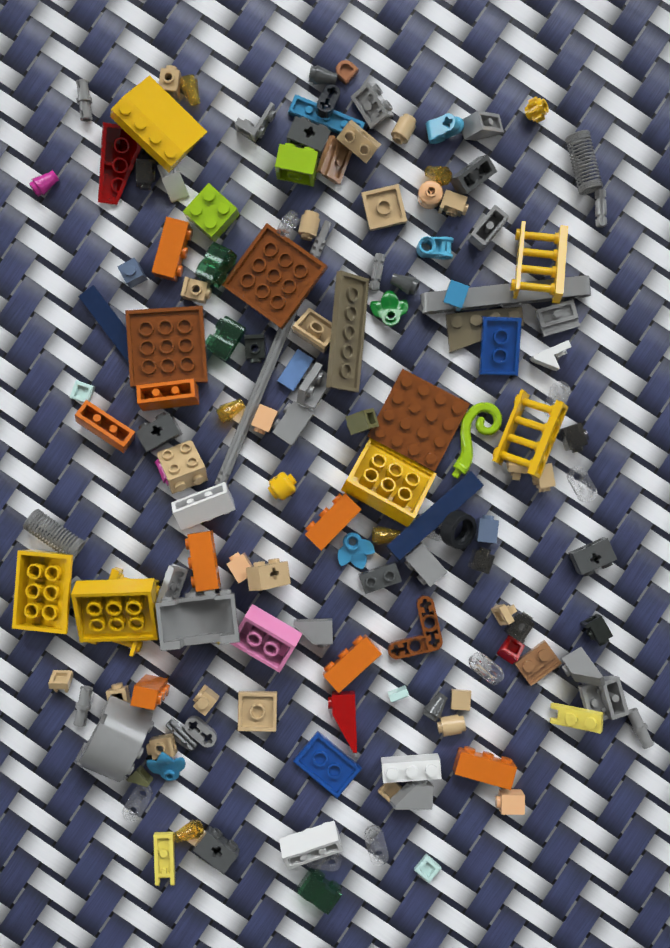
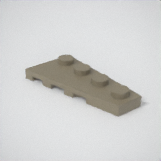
M522 306L446 314L449 353L481 342L482 316L522 318L521 327H523Z

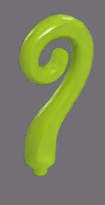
M481 402L473 405L462 419L460 428L461 453L453 465L455 470L451 474L456 479L461 474L466 475L473 460L470 429L474 418L481 412H487L493 417V424L488 428L484 426V417H479L476 420L475 426L480 434L486 436L493 435L501 427V412L492 403Z

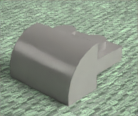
M603 676L605 685L602 687L586 683L578 686L584 709L603 712V721L629 715L620 677Z

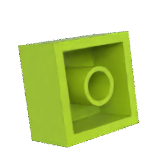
M291 143L279 144L275 163L277 179L314 187L317 175L316 169L318 167V152L310 147L298 148Z
M210 183L203 188L183 211L186 218L214 243L239 216L238 209Z

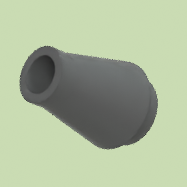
M319 65L311 66L309 82H313V85L336 84L337 73L331 72Z
M394 273L390 284L408 295H415L420 281L416 280V277Z
M438 692L423 708L425 709L423 714L436 722L437 719H440L448 698Z

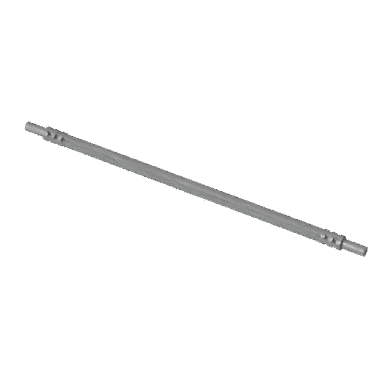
M327 220L324 221L319 236L315 238L309 252L317 259L321 256L326 244V236L332 224ZM298 309L283 329L278 328L214 483L216 485L223 482L227 484Z

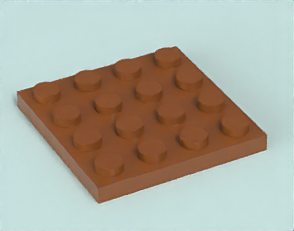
M266 223L221 285L283 329L322 277L328 266Z
M203 306L125 310L131 388L136 387V385L193 378L196 383H208Z
M402 369L377 416L379 427L371 429L367 437L435 472L470 404Z

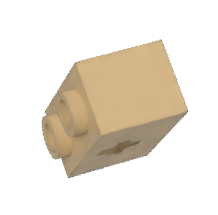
M353 120L346 124L336 138L365 163L371 159L381 146L378 141Z
M279 558L269 559L267 564H265V561L254 562V566L246 568L249 591H262L291 584L288 561L280 562Z

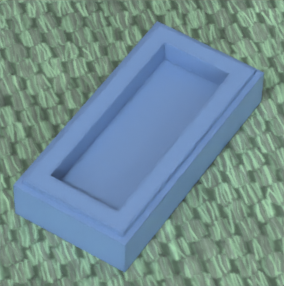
M297 349L277 381L294 392L314 359Z

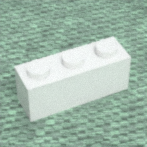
M226 482L171 502L173 515L181 530L192 528L197 524L210 521L215 517L229 514L231 511L236 510L233 497Z
M438 753L381 757L383 783L442 779Z
M335 821L325 822L322 825L307 828L304 831L279 839L282 859L287 869L343 851Z

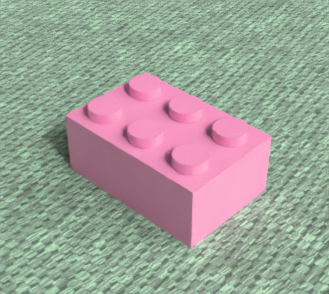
M252 604L238 627L240 642L230 644L280 673L303 633Z

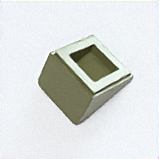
M140 765L126 780L148 787L153 777Z

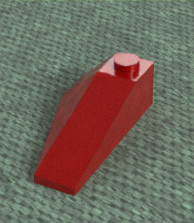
M102 122L98 202L115 205L120 200L141 150V146L118 124Z

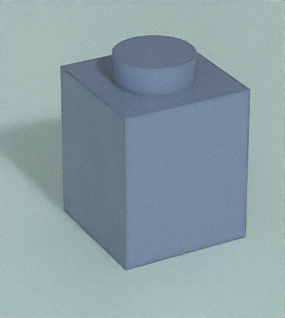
M135 258L117 266L130 288L148 280Z
M483 515L482 518H477L475 541L497 544L499 520H494V516Z

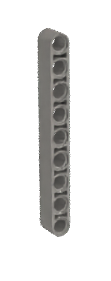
M588 275L564 278V292L561 300L591 296ZM554 279L527 282L551 285ZM511 283L471 287L468 289L460 311L552 301V295L546 292L519 290L517 299H513L514 291H510ZM446 290L420 294L422 314L455 312L457 307L443 302Z

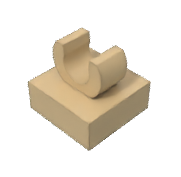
M506 461L508 472H511L512 480L520 481L521 473L527 474V467Z
M505 604L496 605L491 608L500 626L509 625L514 622L512 615L517 612L514 604L511 606H506Z
M53 670L48 682L49 689H54L55 692H58L59 689H65V693H68L73 679V671Z

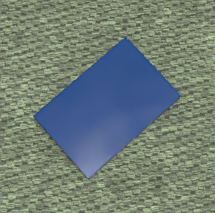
M482 316L480 375L518 376L522 318Z
M319 731L313 735L293 760L296 765L336 798L342 794L362 769L359 764Z

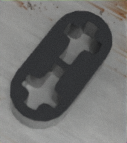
M336 85L325 86L317 101L316 114L321 118L331 117L339 102L341 91Z

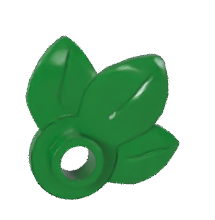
M388 290L383 294L381 301H371L370 308L375 317L381 318L386 326L393 327L399 323L400 317L407 313L408 301H398L396 294ZM394 315L393 318H388L387 316Z

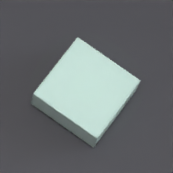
M76 380L70 398L83 403L86 400L90 402L95 386Z
M404 685L389 691L388 695L393 703L408 697L409 693Z
M425 854L414 867V871L428 883L441 870V866L428 854Z

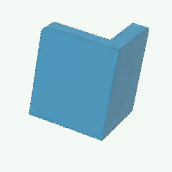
M451 280L443 302L457 307L456 311L460 312L470 286Z

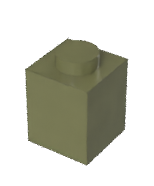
M374 408L362 410L345 417L347 428L351 435L379 427Z

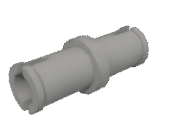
M87 79L76 80L78 92L76 100L79 104L80 120L84 122L92 121V98L89 95V82Z
M86 685L80 687L79 700L75 705L77 710L73 724L78 727L86 726L88 710L91 709L90 700L93 687Z
M637 708L630 709L628 717L633 726V733L637 734L643 749L652 747L654 742L647 730V724L643 722Z

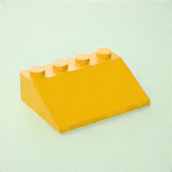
M150 75L125 94L112 107L110 117L168 173L207 134V131Z
M369 438L341 491L408 527L415 519L437 473Z
M18 550L12 629L58 634L68 633L73 555L41 550Z
M155 578L83 580L75 582L71 598L80 643L158 640Z

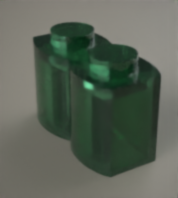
M213 242L208 248L205 258L199 263L195 275L202 281L219 288L225 282L228 271L235 265L237 255L231 249Z
M225 316L223 319L220 318L215 326L217 328L216 332L208 336L205 344L209 352L227 362L245 334L246 327Z
M310 868L297 886V893L301 897L313 903L318 909L328 915L342 896L341 886L334 880H327L325 874L319 869L314 870Z

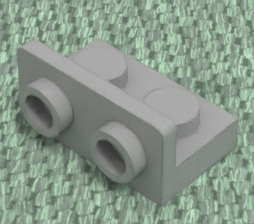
M367 82L350 97L370 129H374L387 117L392 118L394 116L391 111L393 107L388 100L383 99L381 95L383 92L377 84L374 85Z
M317 362L300 385L297 395V403L312 410L316 408L328 389L326 387V379L323 378V365Z
M177 564L168 566L156 602H161L162 597L173 596V599L179 598L188 569Z

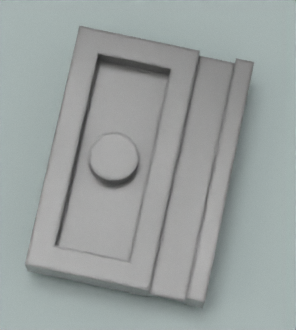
M573 299L535 311L539 327L542 331V337L581 326Z

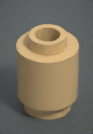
M403 114V116L399 117L391 132L395 143L400 145L408 143L416 128L417 121L413 116Z
M310 210L304 211L298 229L301 239L312 241V238H316L320 223L319 213Z
M456 714L440 717V721L437 722L439 734L442 733L443 737L462 734L463 731H466L464 716Z

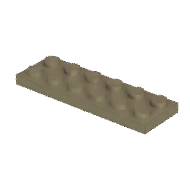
M337 271L326 387L359 393L369 279L345 271Z

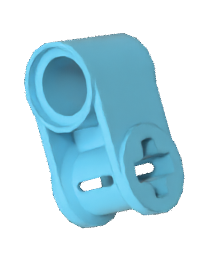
M447 113L427 121L425 125L429 143L437 144L461 133L464 128L463 119Z
M423 237L416 247V252L422 258L452 259L451 245L454 242V238ZM428 244L430 246V250H423L421 245Z

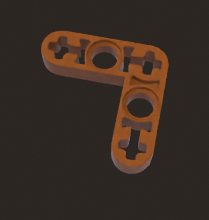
M422 595L416 601L423 634L391 642L388 646V653L393 659L428 653L442 647L443 640L436 609L430 596ZM423 599L430 602L427 607L429 612L433 611V614L422 616L421 613H425L424 607L420 606L423 603ZM428 617L433 618L435 621L434 626L431 628H427L424 625V621ZM437 629V632L433 633L435 639H439V641L436 642V646H433L429 643L431 635L430 633L426 635V632H432ZM414 640L420 642V648L417 651L410 649V643ZM406 642L408 653H405V649L400 650L398 655L395 652H391L394 649V645L402 648L404 647L403 643Z

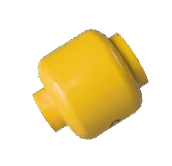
M280 472L269 480L270 486L268 489L276 500L278 498L285 500L296 492L295 484L297 481L291 473L287 475L285 472Z

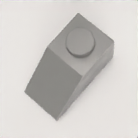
M476 111L463 119L464 128L461 133L465 140L477 141L504 133L499 114Z
M332 618L294 619V626L313 645H318L319 648L329 647V644H333Z
M582 647L561 658L564 664L562 666L564 673L567 677L571 675L575 682L601 687L605 685L602 674Z
M428 780L408 781L390 799V804L395 810L432 809L434 786Z

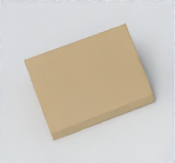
M308 308L294 323L292 331L325 353L330 345L332 323L311 308Z

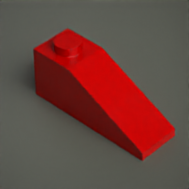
M355 690L341 691L340 693L332 691V697H328V709H332V715L353 753H357Z

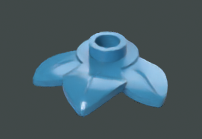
M348 533L343 539V546L338 550L339 564L344 566L351 561L354 566L363 569L367 560L366 555L375 553L374 546L369 540L361 539L357 533ZM351 538L356 540L355 545L349 544Z
M164 752L160 753L157 761L147 760L146 762L151 772L161 775L167 781L176 780L179 777L180 771L186 765L183 757L173 760Z

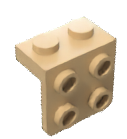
M192 441L183 442L157 453V458L167 477L172 494L208 481L205 465Z

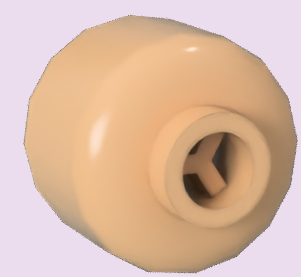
M436 181L424 182L420 186L417 195L419 204L426 209L437 207L442 200L443 189Z

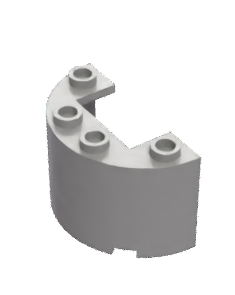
M231 589L219 591L220 593H216L215 590L204 591L203 595H196V592L185 593V597L173 599V596L162 597L161 602L155 603L161 651L181 649L187 645L220 642V644L240 642L235 594L231 592Z
M110 695L102 709L96 728L88 742H84L76 757L75 764L121 782L127 774L131 775L135 766V759H140L144 748L142 744L147 733H150L154 722L151 721L153 713L140 707L130 706V703Z

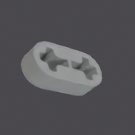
M190 716L185 722V731L202 746L209 748L215 744L217 740L216 731L200 717ZM196 721L198 723L197 728L191 729L190 722L194 723ZM211 734V740L206 742L204 740L205 735Z

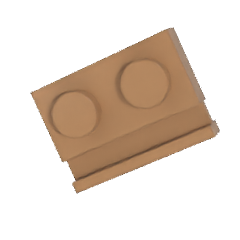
M330 135L316 172L321 173L322 176L334 184H341L352 151L336 139V136Z
M543 640L521 656L514 664L530 686H532L562 663L547 642Z

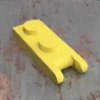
M559 703L550 704L551 709L558 710L557 718L551 717L550 723L601 734L603 730V712Z
M155 832L153 835L155 886H160V878H170V885L174 886V832Z

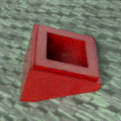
M508 635L499 648L497 655L513 664L518 661L525 645L511 635Z

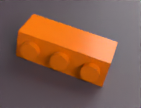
M166 216L152 268L154 276L177 282L178 277L182 276V261L186 259L188 254L186 246L188 240L191 241L193 229H191L192 227L189 222Z
M194 378L136 385L137 404L142 411L199 405V390Z
M88 400L83 403L75 414V420L78 424L122 453H125L135 439V431Z
M339 493L332 501L334 505L330 509L326 507L319 514L321 518L316 523L312 521L305 528L307 530L305 536L321 551L362 510L346 493L343 496Z
M213 530L187 534L188 538H185L186 549L190 550L191 556L188 557V565L193 570V576H191L192 588H195L196 592L219 589L221 583Z
M366 634L363 637L359 635L352 642L353 646L351 648H345L338 654L339 659L334 663L333 661L329 662L324 667V678L338 693L382 654L381 650Z
M148 674L143 676L134 685L130 706L155 710L169 694L170 685L167 684L168 678Z
M464 746V748L458 747L453 765L455 775L508 790L512 788L517 770L512 759L504 756L500 759L486 751L479 753L476 752V749L469 746Z

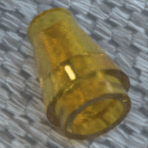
M186 75L180 78L181 83L179 85L189 105L196 106L200 104L198 79H195L194 75Z
M427 166L425 169V176L436 181L440 186L448 185L452 180V172L448 167Z
M239 398L220 405L216 412L221 421L225 423L226 421L230 422L246 407Z
M377 526V528L372 529V542L377 543V545L390 543L401 532L400 530Z
M192 819L178 831L174 832L175 841L180 843L200 838L204 833L201 821Z

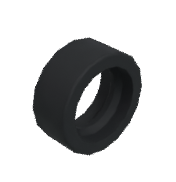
M456 510L446 516L441 525L440 536L442 541L455 549L466 548L475 537L476 521L471 515ZM463 521L461 533L454 539L456 527Z

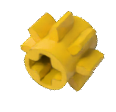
M537 96L528 100L529 104L525 107V114L528 120H533V122L536 121L537 123L545 120V115L549 112L546 100L537 98Z

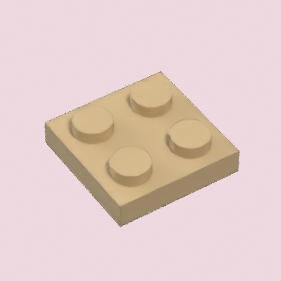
M399 184L361 192L370 231L407 223Z
M239 691L238 731L276 732L277 691Z

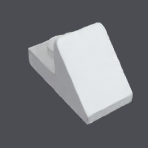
M160 164L157 165L171 202L173 203L188 197L189 193L178 166L168 173Z
M567 340L530 357V361L557 371L560 367L556 358L567 354L566 350L571 348V344Z

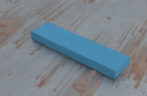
M296 94L288 110L289 115L300 118L306 117L311 120V123L325 125L331 132L340 134L350 120H353L362 129L365 127V122L334 110L331 117L321 118L316 114V102Z

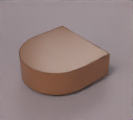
M343 60L336 66L337 78L345 85L359 72V69L348 60Z

